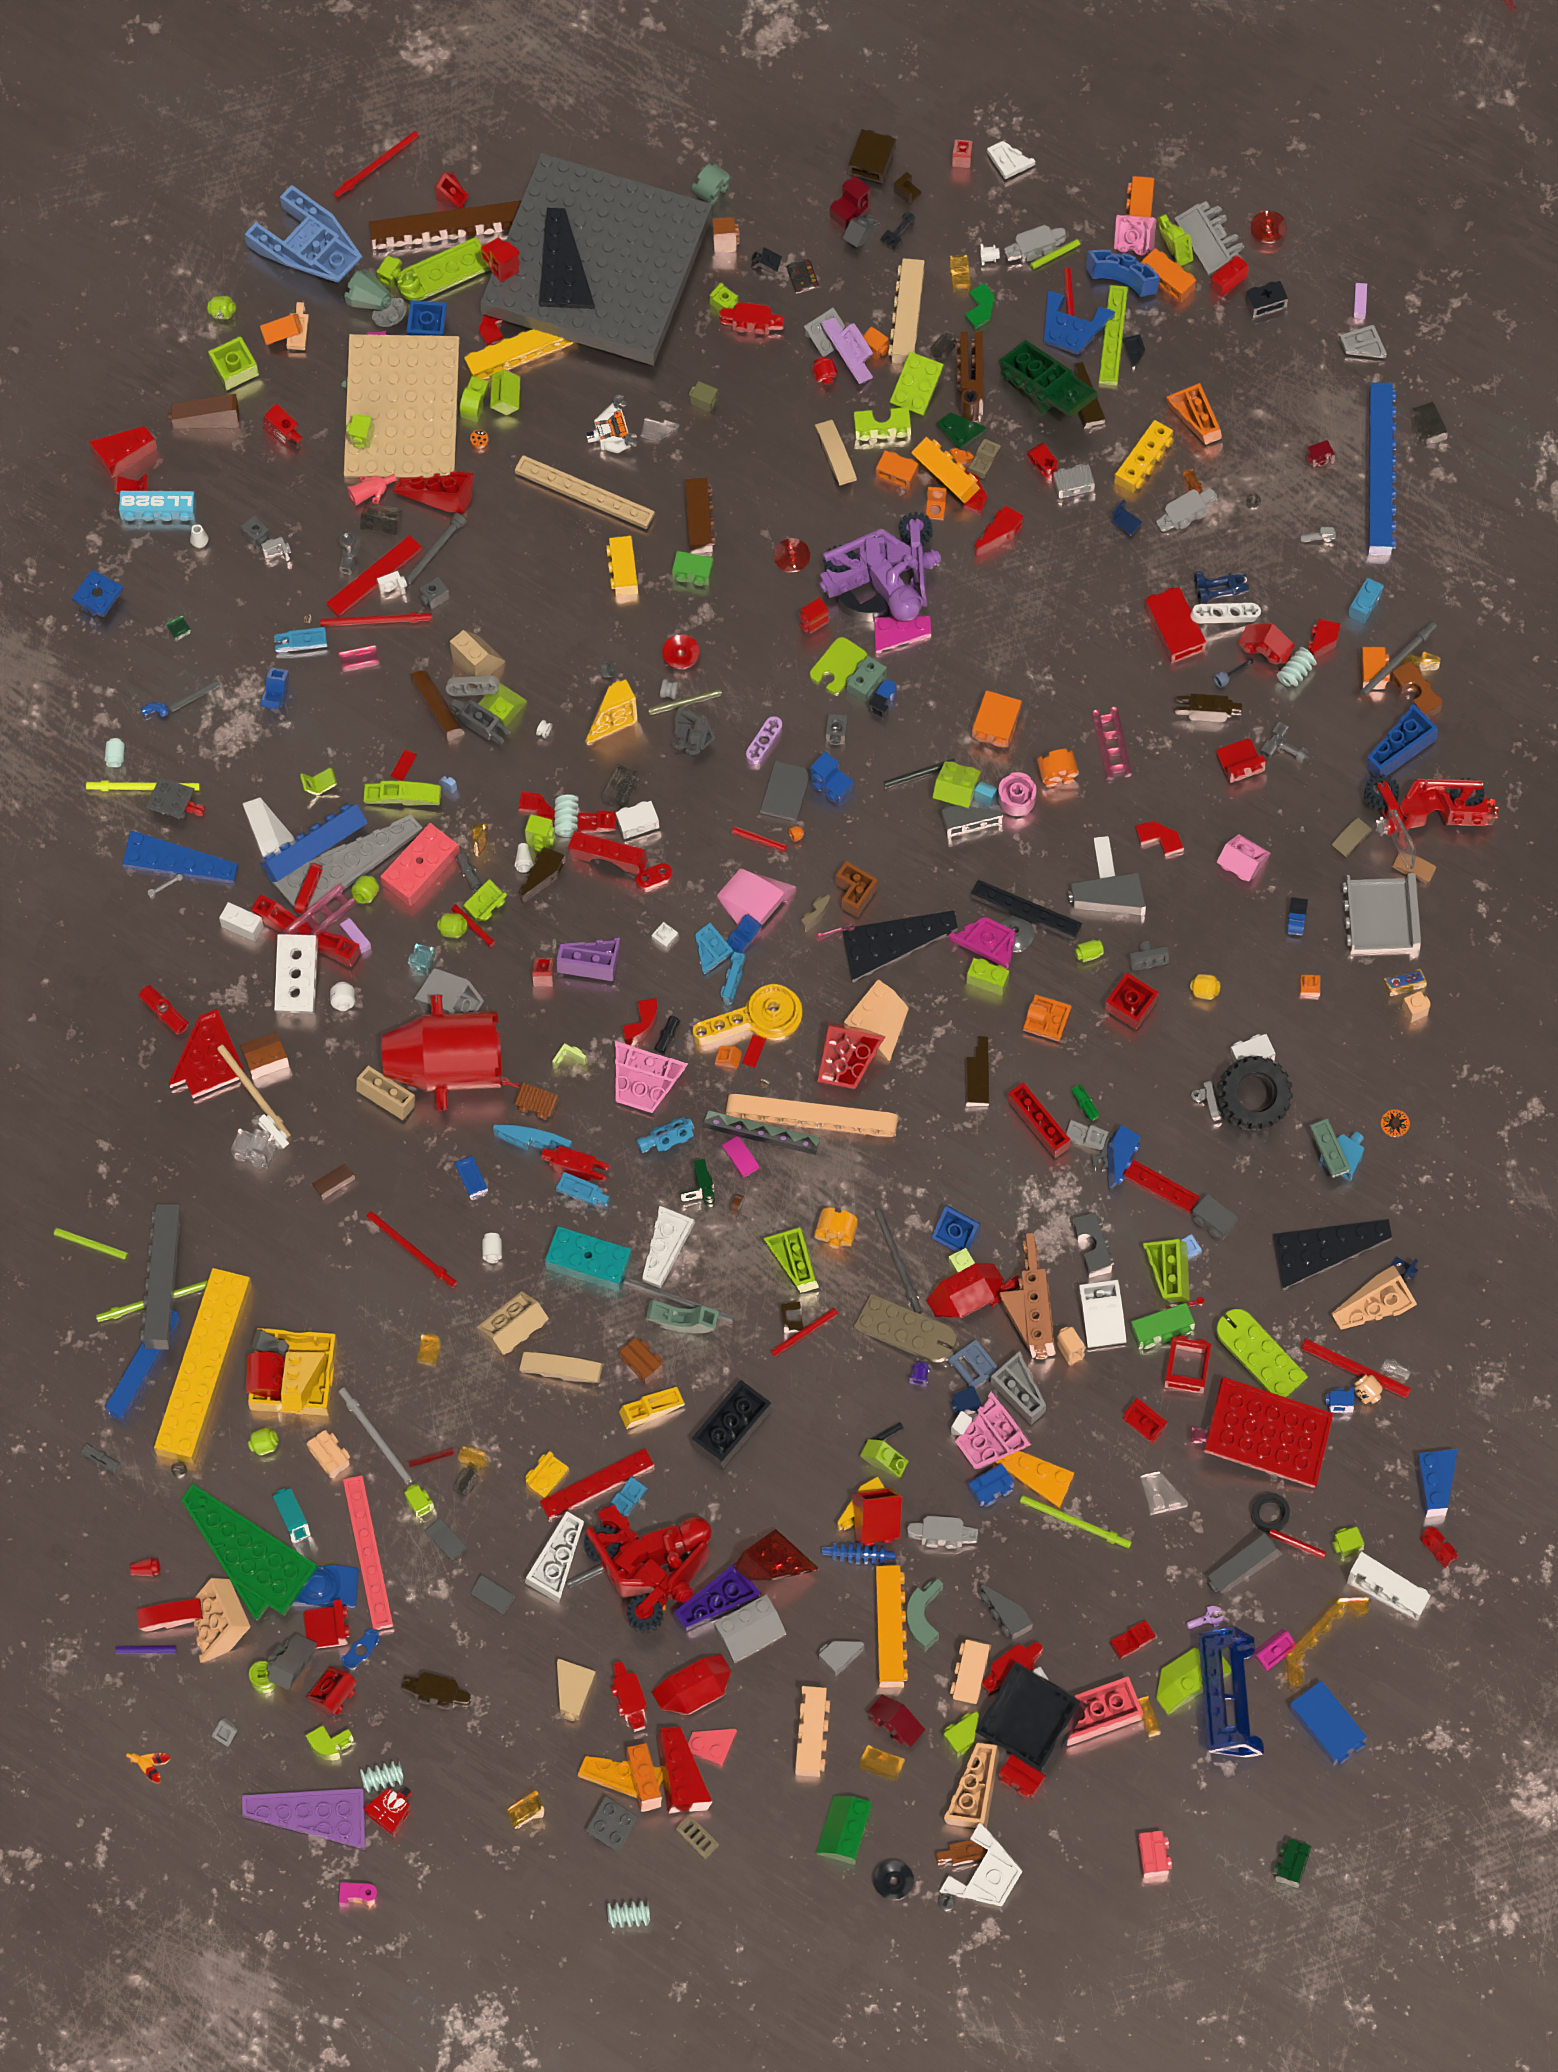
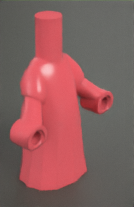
M394 474L385 478L381 476H360L361 483L347 486V490L355 506L376 494L372 499V504L374 507H378L381 495L386 490V485L397 480Z

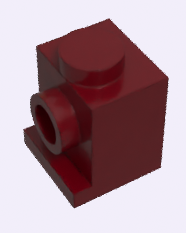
M1328 440L1307 447L1305 460L1312 468L1324 466L1327 462L1330 465L1334 463L1335 453Z

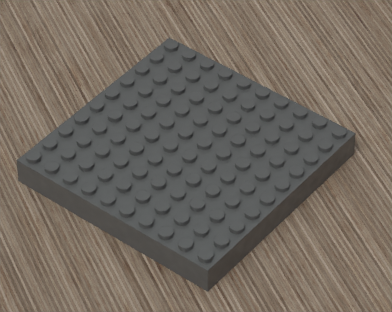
M541 153L505 241H509L512 246L515 245L520 253L518 256L520 261L519 273L502 283L492 273L480 302L481 314L654 366L711 220L712 204ZM547 207L566 209L595 309L540 306Z

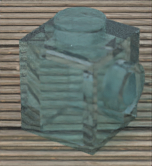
M415 945L414 952L410 953L408 959L411 972L419 976L430 975L435 959L434 947Z

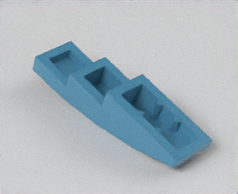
M494 1125L493 1127L495 1136L527 1151L531 1145L542 1150L544 1148L550 1150L552 1147L558 1149L559 1146L573 1149L572 1141L546 1131L516 1125Z

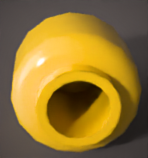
M1198 974L1191 981L1190 988L1196 998L1211 1000L1218 996L1220 982L1214 975Z

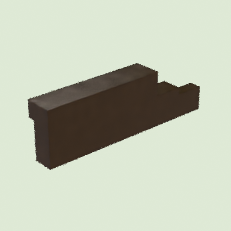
M1075 363V377L1093 388L1084 363ZM1097 397L1078 411L1084 429L1104 424L1106 420Z
M978 1036V1047L974 1049V1057H966L965 1059L966 1107H988L989 1105L988 1037Z

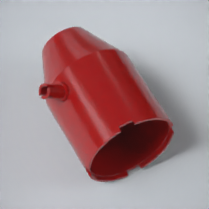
M430 995V1015H422L382 1035L381 1047L384 1077L426 1092H434L436 1094V1111H442L441 1103L443 1104V1111L448 1110L447 1093L449 1091L501 1088L502 1081H500L499 1076H502L500 1031H496V1023H499L497 1011L445 1014L442 1004L443 995H437V1003L436 996Z

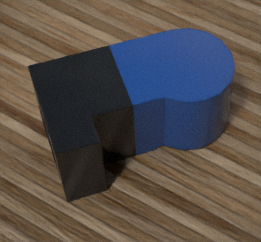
M884 681L869 703V712L883 719H886L889 714V702L894 700L897 695V687L893 681Z
M1291 897L1287 934L1303 936L1308 899Z

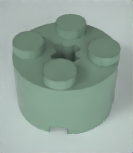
M709 163L698 175V183L692 185L691 192L705 202L715 206L719 200L718 196L721 193L725 194L730 188L728 183L732 177L715 163Z

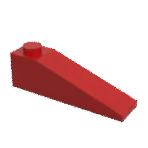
M453 471L450 472V475L444 476L436 473L430 478H423V476L400 478L393 488V492L446 512L464 513L471 502L474 475L470 472Z

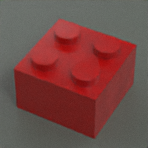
M1126 973L1106 1000L1105 1011L1137 1030L1157 1003L1159 992Z

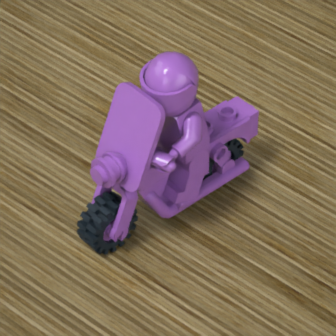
M914 512L915 515L908 513L909 517L903 516V520L899 521L900 524L898 526L901 541L886 530L878 529L844 545H839L837 548L835 545L832 550L829 548L828 552L823 553V563L826 572L820 574L821 582H819V586L822 592H826L828 597L831 598L871 581L873 587L889 605L892 615L897 620L908 622L915 619L920 613L922 605L924 607L928 606L926 568L932 569L933 566L937 567L939 566V561H941L938 551L930 549L928 553L923 552L922 544L923 546L926 545V541L930 542V537L933 536L932 523L929 516H924L922 512L920 515H918V512ZM860 547V551H859V552H857V553L853 552V550H855V549H857V548ZM913 568L914 577L911 578L909 585H905L899 574ZM919 587H921L922 597L917 592Z

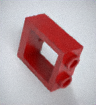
M1185 1336L1173 1337L1164 1387L1203 1394L1212 1343H1208L1203 1339H1197L1196 1341L1188 1340ZM1176 1349L1205 1354L1201 1379L1172 1375Z

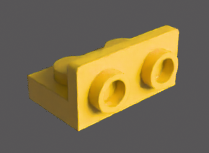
M549 1451L547 1455L543 1454L540 1457L538 1466L534 1470L531 1469L526 1475V1487L545 1499L568 1473L569 1467L555 1458L553 1453Z

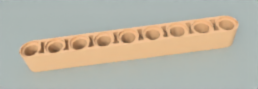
M729 1094L726 1107V1115L747 1120L883 1137H894L898 1123V1116L893 1113L743 1094Z

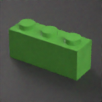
M1187 1303L1131 1322V1330L1139 1349L1143 1347L1145 1349L1155 1346V1343L1161 1341H1171L1173 1337L1178 1335L1186 1336L1194 1330L1195 1326Z

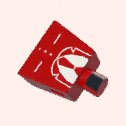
M277 403L264 415L263 429L284 445L289 441L296 446L301 443L304 437L297 432L298 423Z
M404 1785L397 1793L387 1788L364 1808V1812L385 1831L395 1837L411 1811V1807L406 1800L412 1795V1792Z

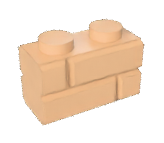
M324 1430L307 1442V1448L328 1476L333 1478L350 1465L348 1460L350 1456L344 1448L340 1449L337 1443L339 1442L333 1433L328 1434Z

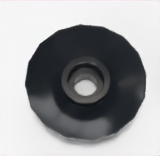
M889 1860L882 1863L874 1875V1886L877 1892L888 1900H900L906 1897L914 1885V1875L911 1868L898 1860ZM892 1879H896L898 1883L896 1885H892L890 1881Z

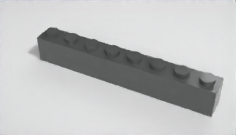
M156 1204V1211H152L154 1228L150 1229V1239L153 1240V1243L149 1245L151 1262H147V1273L150 1275L149 1279H146L145 1282L148 1296H144L146 1313L142 1314V1324H145V1328L141 1330V1342H144L145 1349H169L181 1210L179 1204Z

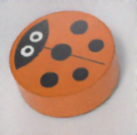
M483 430L474 431L470 436L471 445L476 449L485 448L489 443L488 434Z

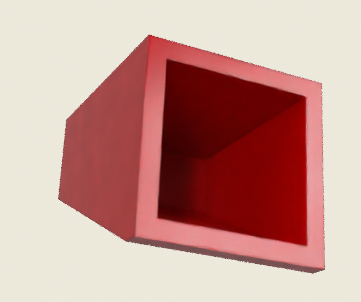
M891 1488L852 1493L857 1541L868 1546L873 1545L876 1541L890 1543L893 1542V1539L900 1538L902 1495Z

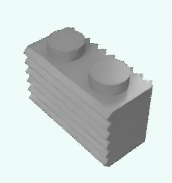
M1079 464L1068 470L1062 468L1053 473V483L1058 499L1094 491L1095 483L1088 464Z

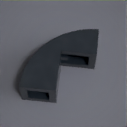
M851 591L838 598V607L848 616L857 620L874 621V618L890 616V608L880 594L863 604L859 603Z

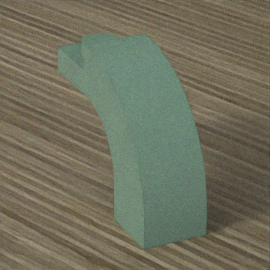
M653 1299L649 1302L646 1319L660 1324L661 1328L672 1331L707 1333L716 1329L719 1311L703 1305L693 1309L678 1308Z
M936 1579L934 1582L930 1581L923 1589L925 1592L917 1587L907 1607L909 1633L913 1641L924 1652L939 1639V1633L927 1622L924 1615L927 1605L943 1590V1583L939 1579Z

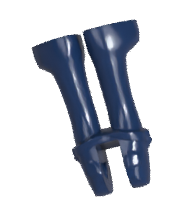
M1194 572V584L1199 604H1206L1209 600L1223 596L1234 597L1249 592V585L1244 583L1247 581V576L1244 573H1229L1217 578H1205L1203 572ZM1227 585L1225 588L1207 590L1208 588Z

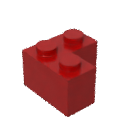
M497 237L480 247L482 259L500 283L519 273L520 261L518 256L520 253L515 245L512 246L509 241L503 242L500 237Z
M1273 623L1246 625L1238 641V644L1246 653H1262L1270 663L1275 665L1287 663L1295 646Z

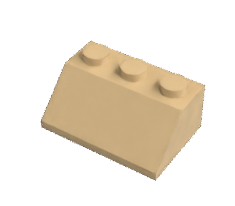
M521 1291L478 1325L477 1329L495 1350L505 1355L511 1352L518 1343L526 1340L532 1332L541 1328L549 1318L538 1301Z

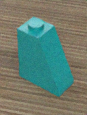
M291 1488L277 1491L276 1495H273V1499L292 1543L310 1536L308 1524Z

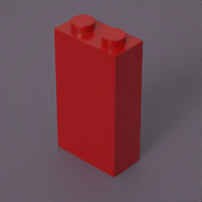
M1180 587L1168 588L1163 593L1158 595L1152 594L1145 599L1144 608L1171 663L1206 650V640L1198 624L1190 617L1191 609Z

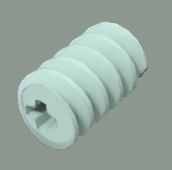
M1300 647L1295 656H1292L1290 661L1286 663V666H1283L1281 671L1277 673V678L1287 687L1291 685L1297 687L1299 685L1298 681L1301 682L1303 680L1302 676H1307V671H1311L1312 666H1315L1317 662L1310 651Z
M562 795L555 799L554 825L555 833L559 836L572 837L574 831L578 828V825L575 824L578 821V818L575 817L578 815V811L575 809L579 805L575 802H578L579 798L575 795Z
M400 1760L398 1761V1766L391 1761L390 1768H388L386 1763H383L382 1770H380L378 1765H375L374 1771L367 1767L366 1773L360 1769L363 1786L368 1793H371L372 1786L376 1791H379L380 1784L384 1789H387L388 1783L395 1787L396 1781H398L400 1786L403 1785L404 1778Z
M640 1900L637 1907L634 1901L631 1902L630 1907H628L626 1902H623L622 1908H620L618 1902H615L614 1908L611 1907L610 1903H607L608 1920L612 1928H616L617 1922H619L621 1928H624L625 1922H627L629 1927H632L634 1921L637 1926H640L642 1920L645 1926L649 1925V1901L644 1906L643 1901Z

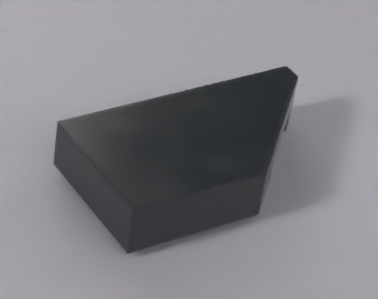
M1140 334L1122 338L1132 370L1136 369L1145 353V347Z

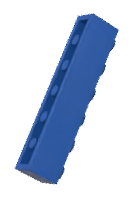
M347 803L339 808L340 812L336 814L333 812L324 818L325 821L321 824L319 822L309 827V832H302L294 837L295 841L292 843L286 842L279 847L280 850L278 852H270L265 855V860L260 864L271 883L278 882L366 825L368 822L358 805Z

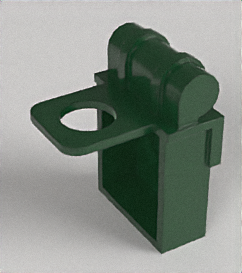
M705 1158L695 1160L693 1162L699 1189L681 1193L682 1201L701 1198L707 1207H712L715 1204L712 1177L707 1171ZM688 1194H695L694 1196L686 1197Z

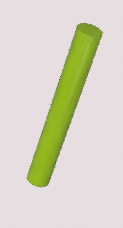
M1075 239L1031 262V268L1034 270L1080 246L1079 240Z

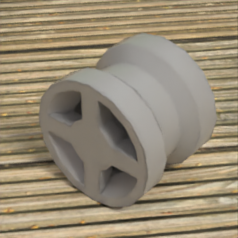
M664 679L660 697L665 698L667 696L672 700H676L679 682L674 681L672 683Z

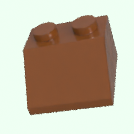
M276 1032L240 1045L253 1079L289 1066L287 1056Z

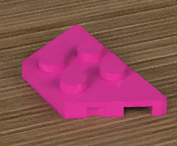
M983 917L975 923L965 926L963 931L957 934L952 932L948 935L950 941L1007 969L1009 968L1016 939L1014 930L987 917Z

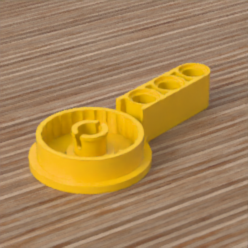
M778 984L765 985L749 997L746 1007L695 1024L693 1027V1040L698 1045H706L744 1031H753L758 1036L766 1039L785 1038L792 1034L800 1025L802 1019L801 1002L797 995L785 986ZM771 1007L778 1008V1010L775 1012H772L769 1009ZM736 1019H740L742 1022L740 1024H735L733 1021ZM718 1025L724 1027L722 1030L715 1029ZM701 1031L706 1033L704 1036L697 1035Z

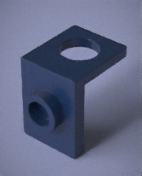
M1123 500L1112 512L1111 522L1132 536L1142 525V521L1125 510L1126 501Z
M1396 1257L1390 1267L1399 1264L1403 1265L1405 1272L1400 1274L1404 1283L1407 1284L1409 1279L1413 1280L1419 1271L1417 1269L1418 1260L1415 1259L1410 1265Z

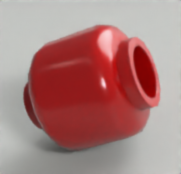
M827 356L816 359L811 367L815 380L818 383H824V385L833 383L834 378L838 375L833 359H829Z

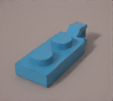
M734 952L730 959L732 968L728 969L726 975L727 983L726 986L723 985L721 990V997H723L724 1004L726 1005L733 1004L743 973L742 968L746 959L744 953Z
M563 1172L556 1187L557 1192L589 1205L596 1206L598 1203L607 1207L610 1202L609 1196L602 1194L603 1190L599 1186L566 1172Z

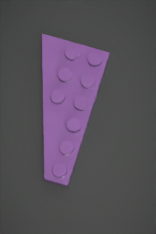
M363 1788L242 1795V1815L245 1818L366 1850Z

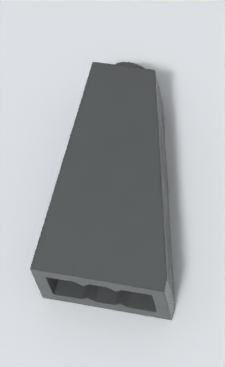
M1138 873L1072 883L1071 889L1068 891L1069 902H1073L1074 909L1145 915L1146 907Z
M1264 1533L1208 1576L1211 1580L1209 1584L1215 1592L1219 1591L1224 1594L1283 1555L1274 1540Z

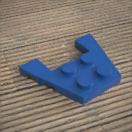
M1049 290L1044 344L1078 355L1093 340V336L1098 331H1101L1109 320L1114 318L1115 312L1099 306L1092 322L1059 312L1065 297L1062 294Z

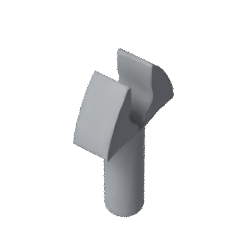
M1320 527L1321 532L1301 535L1300 540L1304 543L1324 539L1326 543L1336 538V531L1332 527Z

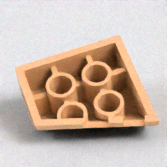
M877 980L846 1018L844 1025L867 1029L886 1036L876 1054L890 1063L909 1008L893 989Z
M211 1578L194 1598L201 1600L203 1619L193 1621L194 1626L198 1627L199 1637L196 1640L197 1645L201 1646L202 1654L199 1655V1659L202 1663L229 1652L250 1628V1624L230 1579Z

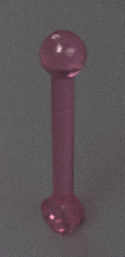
M848 923L846 927H842L824 934L818 933L816 935L817 940H822L824 937L842 931H852L854 929V925L852 923Z

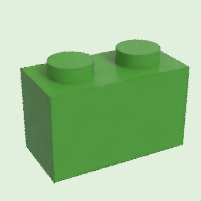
M677 551L672 569L673 579L679 582H692L699 586H709L714 568V560L712 557Z

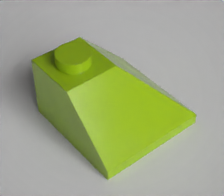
M500 683L495 694L485 695L478 704L495 714L500 719V723L507 727L527 703V700Z

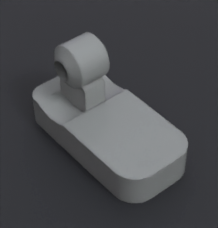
M1212 1081L1204 1082L1205 1088L1200 1089V1091L1194 1090L1191 1097L1195 1102L1207 1099L1212 1119L1214 1121L1221 1120L1222 1114L1218 1107L1219 1101L1216 1099L1215 1085Z

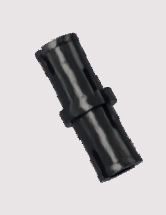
M669 1016L667 1024L661 1030L659 1040L654 1047L657 1053L662 1055L666 1053L670 1042L675 1038V1031L681 1022L679 1018Z

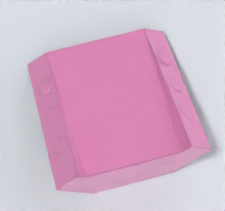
M1117 215L1114 249L1121 252L1134 251L1137 255L1151 252L1155 246L1156 218Z

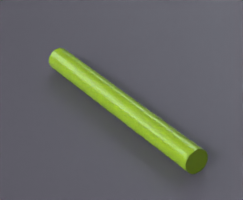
M56 1228L54 1231L55 1236L124 1260L128 1257L127 1252L59 1228Z

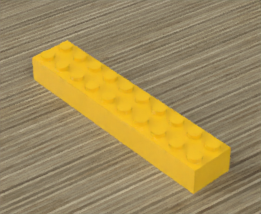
M212 1268L155 1442L154 1450L156 1455L194 1465L252 1287L250 1277Z

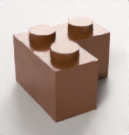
M845 861L836 874V885L847 891L842 898V909L858 918L878 889L877 878Z

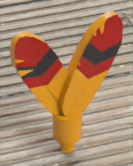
M135 1753L126 1754L130 1761L138 1763L147 1777L156 1783H159L161 1778L158 1771L152 1765L162 1764L170 1759V1756L165 1753H153L143 1756Z

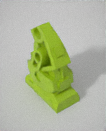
M1166 214L1157 218L1162 238L1165 244H1167L1170 254L1174 255L1175 262L1180 266L1192 262L1193 252L1190 234H1185L1181 226L1172 225Z

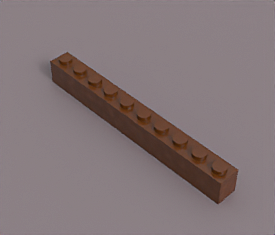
M522 200L369 221L373 249H385L386 247H401L407 244H421L428 241L437 242L443 239H457L458 237L465 236L473 237L479 234H493L494 232L501 231L509 232Z

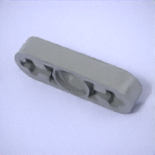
M491 675L452 677L448 679L445 689L451 696L495 694L498 691L500 682L498 678ZM468 684H475L477 688H471Z

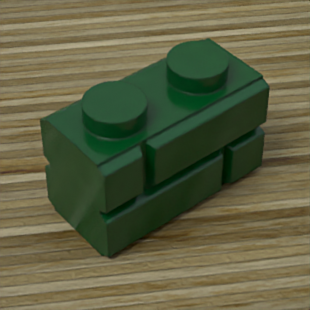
M1288 1839L1287 1844L1283 1843L1279 1855L1283 1856L1281 1863L1276 1862L1273 1872L1277 1874L1275 1880L1299 1888L1312 1846L1293 1839Z

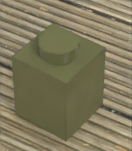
M698 381L696 386L692 387L689 392L691 405L711 413L718 400V389Z

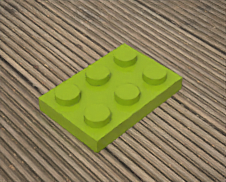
M910 352L890 404L901 408L909 407V411L925 416L945 365Z

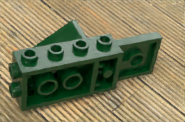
M1024 340L998 361L1002 370V377L1013 382L1017 388H1022L1042 415L1052 407H1056L1071 418L1098 397L1097 391L1076 378L1071 369L1027 340Z

